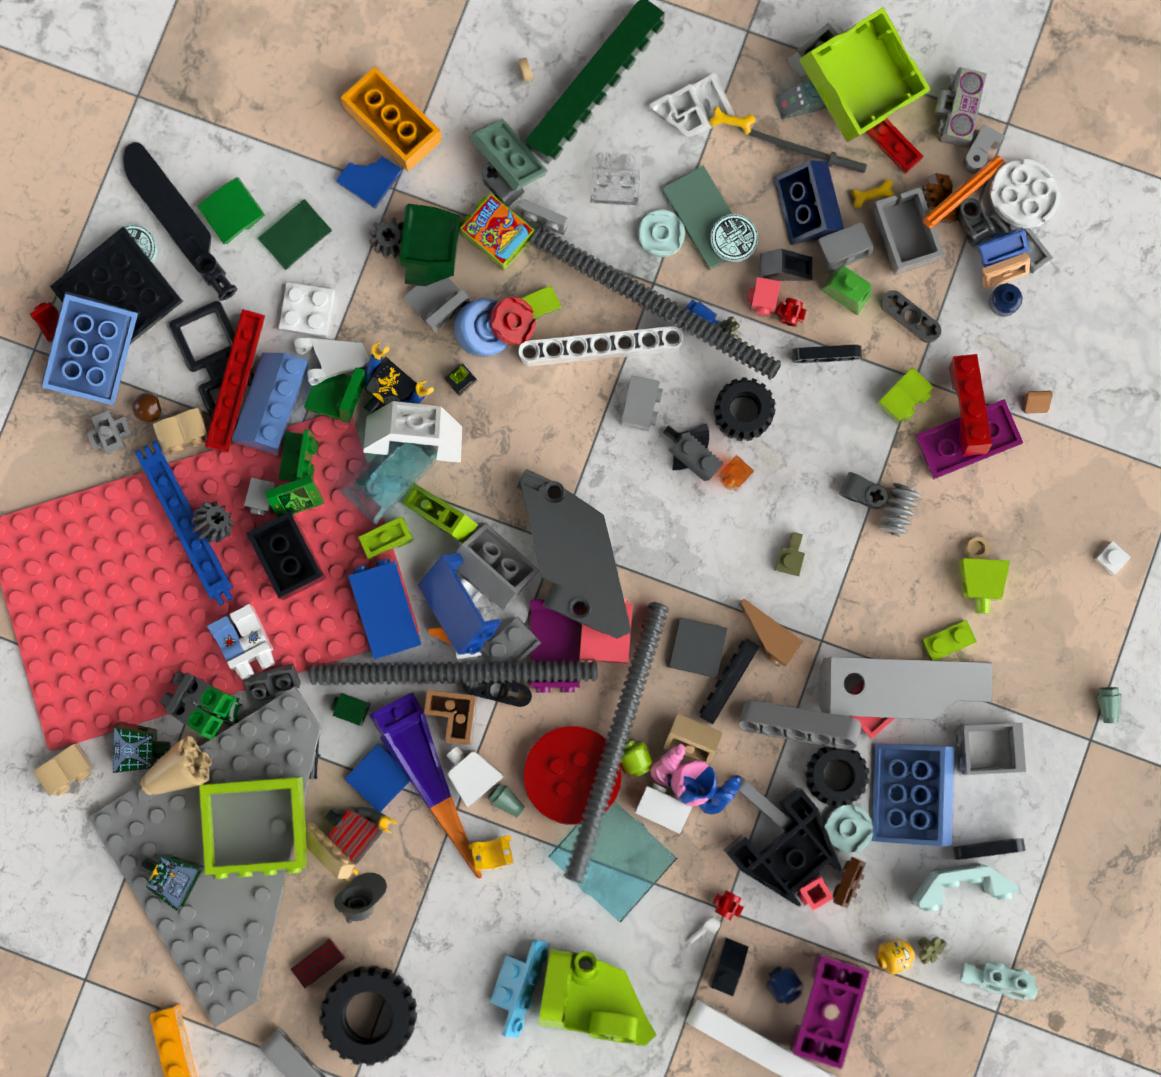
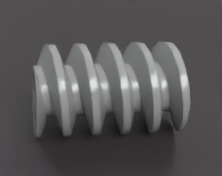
M893 483L897 489H892L890 492L894 498L887 500L891 507L884 509L885 514L888 516L881 518V522L885 525L878 526V529L886 534L900 537L901 534H909V531L903 527L904 525H912L907 516H915L910 507H918L913 498H921V495L911 487Z

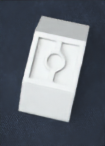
M392 401L366 418L363 453L388 455L389 441L435 445L437 446L436 460L461 462L462 426L441 406Z

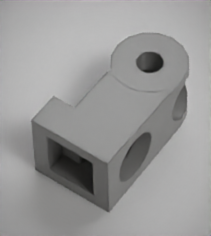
M983 124L964 158L963 166L965 170L970 173H977L984 167L989 149L991 147L997 149L1004 135Z

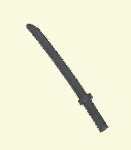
M740 127L739 130L745 133L744 130ZM753 129L747 134L763 141L828 161L829 167L836 165L865 173L867 164L838 157L836 152L833 151L827 154Z

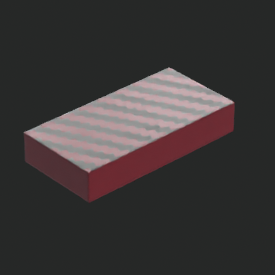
M330 938L291 968V971L306 989L345 959V956Z

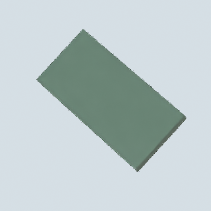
M703 165L663 187L662 191L679 219L683 222L685 230L708 269L711 270L725 262L713 251L711 231L717 221L722 217L732 214Z

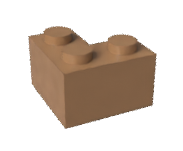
M427 690L424 714L448 717L445 742L471 745L477 696Z

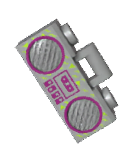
M958 68L955 75L951 74L948 88L951 91L943 89L939 91L935 114L945 117V119L941 118L938 127V133H941L940 142L968 147L972 141L987 73ZM947 99H952L950 110L945 109Z

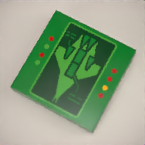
M311 475L265 491L266 499L277 517L289 511L296 514L325 504Z

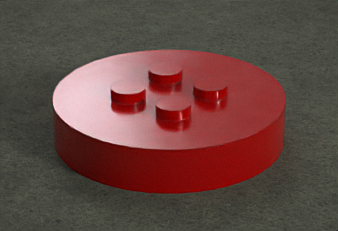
M566 726L548 732L533 745L524 766V785L530 801L543 816L563 825H581L580 821L584 819L582 814L586 813L585 805H588L587 798L591 797L589 792L593 790L591 785L596 781L594 776L598 775L596 772L597 768H600L598 763L602 761L601 754L605 752L603 747L607 746L605 743L606 739L602 735L585 727ZM618 764L620 767L619 771H616L618 776L613 780L615 785L611 787L613 792L609 793L611 798L609 801L607 800L608 808L604 809L606 812L615 802L620 790L622 779L620 764Z

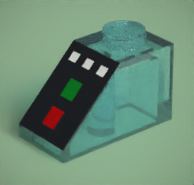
M811 80L801 82L776 95L781 119L827 109Z

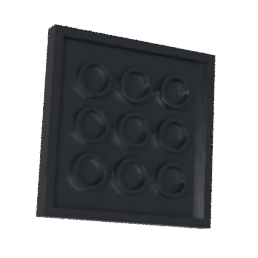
M125 227L119 229L50 286L61 302H63L66 291L137 312L138 315L130 345L183 302L178 293Z

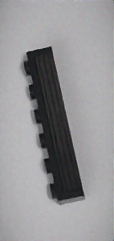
M749 639L741 641L738 646L739 652L733 654L730 659L732 661L730 667L726 666L722 673L724 677L722 680L718 679L715 684V692L709 694L707 698L709 702L700 709L699 713L702 719L712 725L714 724L758 651L759 645Z

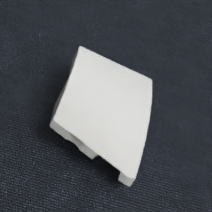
M715 73L649 104L650 108L658 112L687 137L713 128L709 123V119L714 116L713 109L716 106L724 114L735 116Z

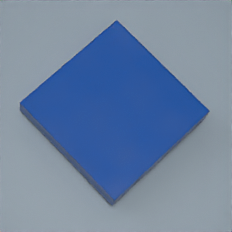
M377 744L345 778L372 807L380 812L410 782L394 757L380 744Z

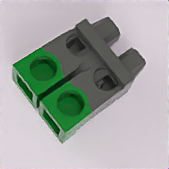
M177 672L173 678V684L177 685L178 689L175 694L165 693L160 701L166 707L165 712L199 735L213 740L224 720L201 707L203 706L217 715L226 717L236 698L190 673Z

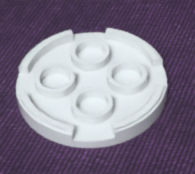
M1030 159L1005 163L997 170L990 182L989 198L993 209L1001 219L1015 227L1034 228L1044 224L1056 212L1060 202V192L1053 178L1054 175L1047 167Z

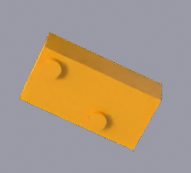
M376 66L340 97L343 108L407 172L442 142L440 129Z

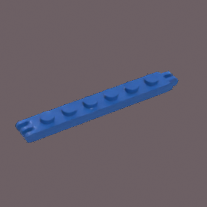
M155 440L152 442L155 452L152 453L150 447L146 445L143 448L147 456L144 457L139 449L135 451V454L211 600L215 598L221 606L225 604L221 594L224 593L228 601L233 599L229 591L233 589V586L214 549L207 542L206 537L199 539L200 533L193 532L195 525L191 523V520L194 517V511L159 443Z

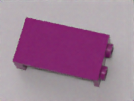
M530 600L531 631L542 642L531 652V661L539 663L542 660L543 663H546L547 660H550V663H554V660H557L558 663H561L562 660H565L566 663H569V660H573V663H575L577 660H580L579 622L544 607L543 603L545 600ZM579 603L573 606V612L576 615H579ZM535 680V683L531 682V688H536V693H551V688H560L561 693H573L575 688H580V682H577V680H573V682L566 680V682H562V680H558V682H554V680L550 682Z

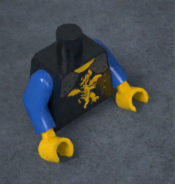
M380 341L375 343L371 348L372 355L366 368L364 380L365 390L372 397L364 406L368 413L372 414L392 401L420 404L425 395L434 391L433 387L425 390L424 384L427 380L416 383L386 356L383 359L382 356L388 353L389 347L386 346L382 352L378 348Z

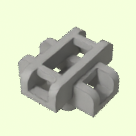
M109 410L91 417L96 429L86 433L95 451L104 448L106 454L110 455L117 450L126 448L123 439L133 434L125 417L114 420Z

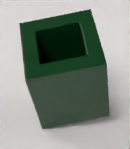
M341 693L340 697L336 696L332 703L331 710L334 711L332 716L363 726L371 703Z

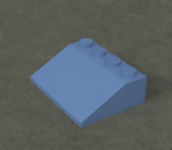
M65 291L42 381V388L114 406L138 313Z
M875 743L872 842L952 846L955 747Z

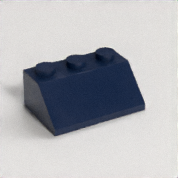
M810 160L774 177L791 245L818 240L844 229L828 162Z

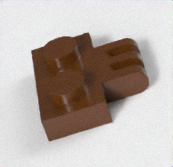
M935 173L928 176L929 184L922 186L923 191L929 192L924 195L925 200L931 201L927 203L928 210H933L953 193V184L949 175ZM957 207L939 222L951 224L958 221Z
M851 857L850 861H846L842 870L844 876L841 884L838 883L833 891V903L848 909L852 897L856 898L857 896L856 889H859L861 886L859 884L860 880L864 879L865 875L862 872L866 862L855 857Z

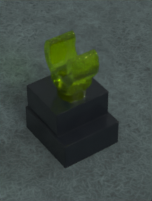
M464 364L458 365L445 377V381L459 396L477 382L475 376Z

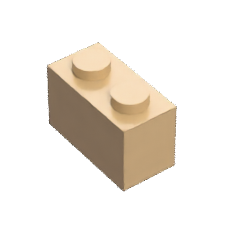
M677 713L663 749L669 751L674 746L682 744L685 747L684 758L691 761H704L710 765L722 732Z

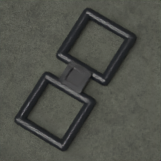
M214 301L169 323L171 332L189 371L196 372L206 368L211 380L199 385L198 391L211 420L216 405L209 391L220 387L235 337L233 327L220 301ZM215 312L230 346L195 361L181 327ZM252 369L248 379L249 388L254 377Z

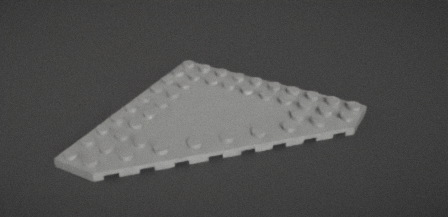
M297 687L291 688L220 733L213 740L211 739L199 747L203 753L205 752L210 756L212 765L209 766V780L204 784L303 777L305 802L309 776L312 771L316 746L322 728ZM140 784L89 816V819L213 1027H217L258 1001L270 943L272 942L276 926L277 913L284 892L287 870H277L275 875H262V871L252 872L253 876L238 877L237 873H229L228 878L213 879V875H205L199 786L158 795H148ZM291 788L211 794L216 866L291 860L294 845ZM172 854L173 856L204 866L183 909L176 911L146 888L150 875L139 870L146 857L158 862L162 855Z

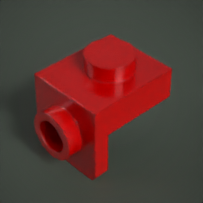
M44 302L37 305L34 311L30 313V316L36 321L47 341L51 343L60 312L51 302Z

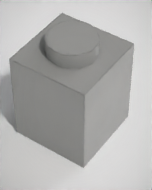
M251 477L244 506L249 508L250 513L264 516L265 512L272 514L273 509L266 499L265 491L278 485Z

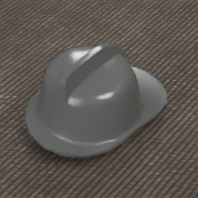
M376 873L359 875L335 896V908L345 916L346 922L349 924L353 921H363L369 918L373 913L374 905L386 893V880Z

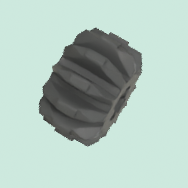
M383 217V225L377 222L374 223L377 230L369 232L370 236L373 237L369 242L371 246H375V253L382 252L383 257L387 258L389 252H391L393 258H396V251L400 250L403 222L397 224L396 218L393 217L390 223H388L387 219ZM388 234H393L394 239L390 238L391 241L387 242L385 236L389 237Z
M217 501L211 504L206 502L194 511L191 523L195 525L193 532L200 533L199 539L206 537L208 543L213 541L218 543L224 537L230 535L234 521L229 519L232 513H226V505L219 507Z

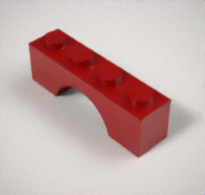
M978 355L953 356L949 371L952 389L957 394L960 408V440L963 456L987 454L992 445Z

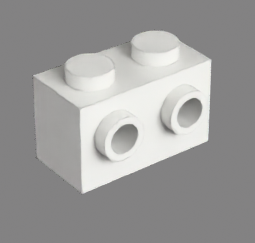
M653 783L652 787L647 785L635 813L680 834L692 806L682 804L676 794L675 797L666 794L667 789L655 783Z

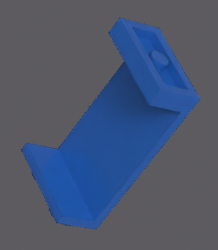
M460 553L441 555L419 582L418 587L457 654H476L482 649L485 641L495 634V630L501 622L499 619L484 621L455 571L464 561Z
M390 558L376 562L377 567L367 569L365 565L352 569L354 574L348 576L374 660L422 644L397 569V561L391 562Z

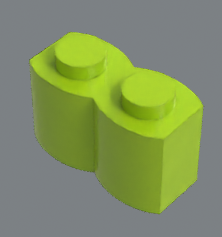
M912 367L877 404L897 423L902 419L906 422L916 412L913 410L914 406L918 402L923 405L932 396L929 391L933 386Z

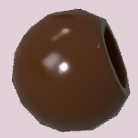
M144 392L133 401V413L136 418L143 422H153L162 414L159 399L153 393Z

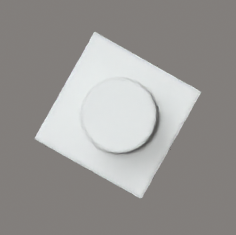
M1112 541L1095 560L1113 576L1131 557Z

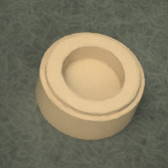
M527 58L519 59L518 65L524 82L534 80Z
M974 536L968 539L964 545V552L968 558L984 559L990 551L988 541L981 536Z

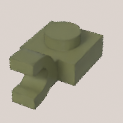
M793 532L789 547H781L775 571L799 577L805 553L798 551L803 534Z

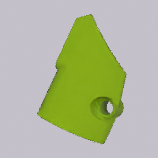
M550 948L538 1026L588 1033L592 1038L638 1046H646L657 1036L637 998L626 971L596 959L595 955L589 951L574 953ZM588 961L592 967L584 970L580 968L579 963Z

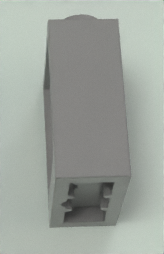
M1023 723L959 726L960 731H956L957 745H961V755H958V768L962 770L963 775L1026 772ZM1008 730L1011 766L971 768L969 732Z

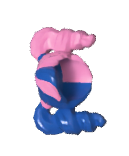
M682 744L674 746L660 760L652 764L650 775L655 783L662 787L670 786L682 804L699 806L706 814L714 815L720 813L726 804L733 800L735 793L740 789L741 777L739 775L731 776L728 781H725L719 787L717 786V778L713 768L706 762L694 760L687 761L681 765L680 761L685 754V747Z

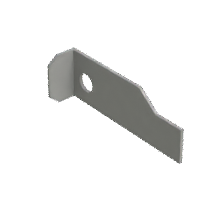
M828 657L823 659L820 667V709L823 713L840 716L935 720L957 701L992 702V663ZM850 673H857L863 679L864 686L859 694L852 695L845 690L844 680Z

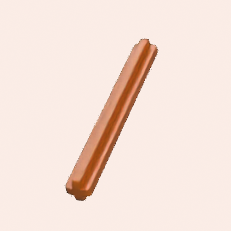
M995 156L923 218V223L927 228L934 227L990 179L1005 164V160L1001 156Z

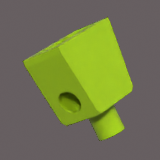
M973 558L959 560L964 599L975 600L976 614H990V600L998 601L1002 599L1010 561Z

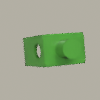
M845 266L834 270L821 288L822 292L857 315L872 295L871 284Z

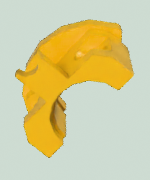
M511 835L468 845L469 850H472L476 871L494 870L514 863L509 842L512 840ZM505 850H509L508 855H504ZM478 856H481L480 861H476Z

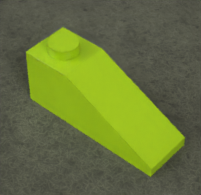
M414 484L402 502L404 506L462 544L478 526L464 513L417 484Z

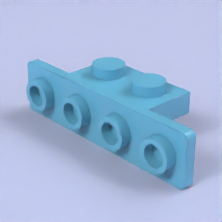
M533 940L526 962L513 956H505L490 1003L509 1011L502 1035L505 1037L518 1038L523 1030L524 1019L527 1010L531 1006L532 995L535 986L539 982L543 962L548 955V942Z

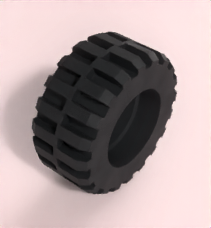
M362 966L342 975L328 989L320 1008L322 1010V1015L319 1017L320 1025H323L322 1035L324 1039H328L330 1043L328 1045L332 1051L336 1050L340 1054L338 1057L346 1060V1058L350 1059L352 1064L366 1063V1066H372L375 1063H384L389 1058L395 1057L407 1044L415 1029L417 1004L416 1000L412 997L410 986L405 985L404 979L400 975L396 976L392 973V970L387 968L380 969L379 966ZM375 992L384 997L391 1007V1024L387 1031L379 1037L372 1039L363 1038L354 1033L346 1021L348 1003L359 993Z

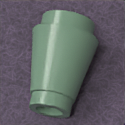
M1118 687L1099 688L1097 698L1104 723L1119 722L1118 717L1122 694L1119 693Z
M500 783L488 797V800L492 802L491 805L516 818L525 808L506 785L502 786Z

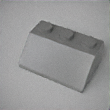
M487 523L461 544L456 553H460L464 560L457 570L502 610L521 593L540 571Z

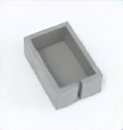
M921 187L901 193L898 199L895 195L874 203L871 210L894 276L940 261L944 252L935 227L927 228L923 223V218L930 212Z

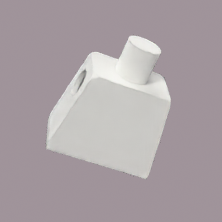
M456 746L446 755L455 766L447 774L467 807H470L504 777L500 771L476 751L471 752L466 757Z

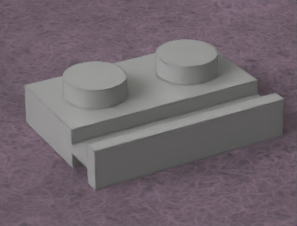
M523 199L520 206L521 217L530 222L540 224L553 232L565 234L568 227V217Z
M516 617L482 651L492 662L497 661V663H501V661L508 663V661H512V663H516V661H523L542 642L519 617Z

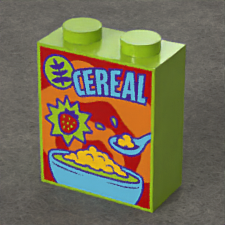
M490 194L487 198L483 197L476 205L477 210L472 216L467 215L460 224V231L464 238L505 271L530 242L534 229L494 195Z

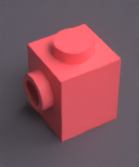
M757 277L754 289H749L747 302L751 303L750 310L755 311V314L760 316L774 314L781 281Z
M819 873L799 889L800 892L797 893L803 905L809 904L812 911L834 898Z

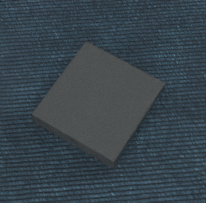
M680 618L669 668L717 678L727 628Z

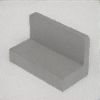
M861 222L819 238V245L825 255L824 265L828 273L841 266H847L872 256L874 246Z

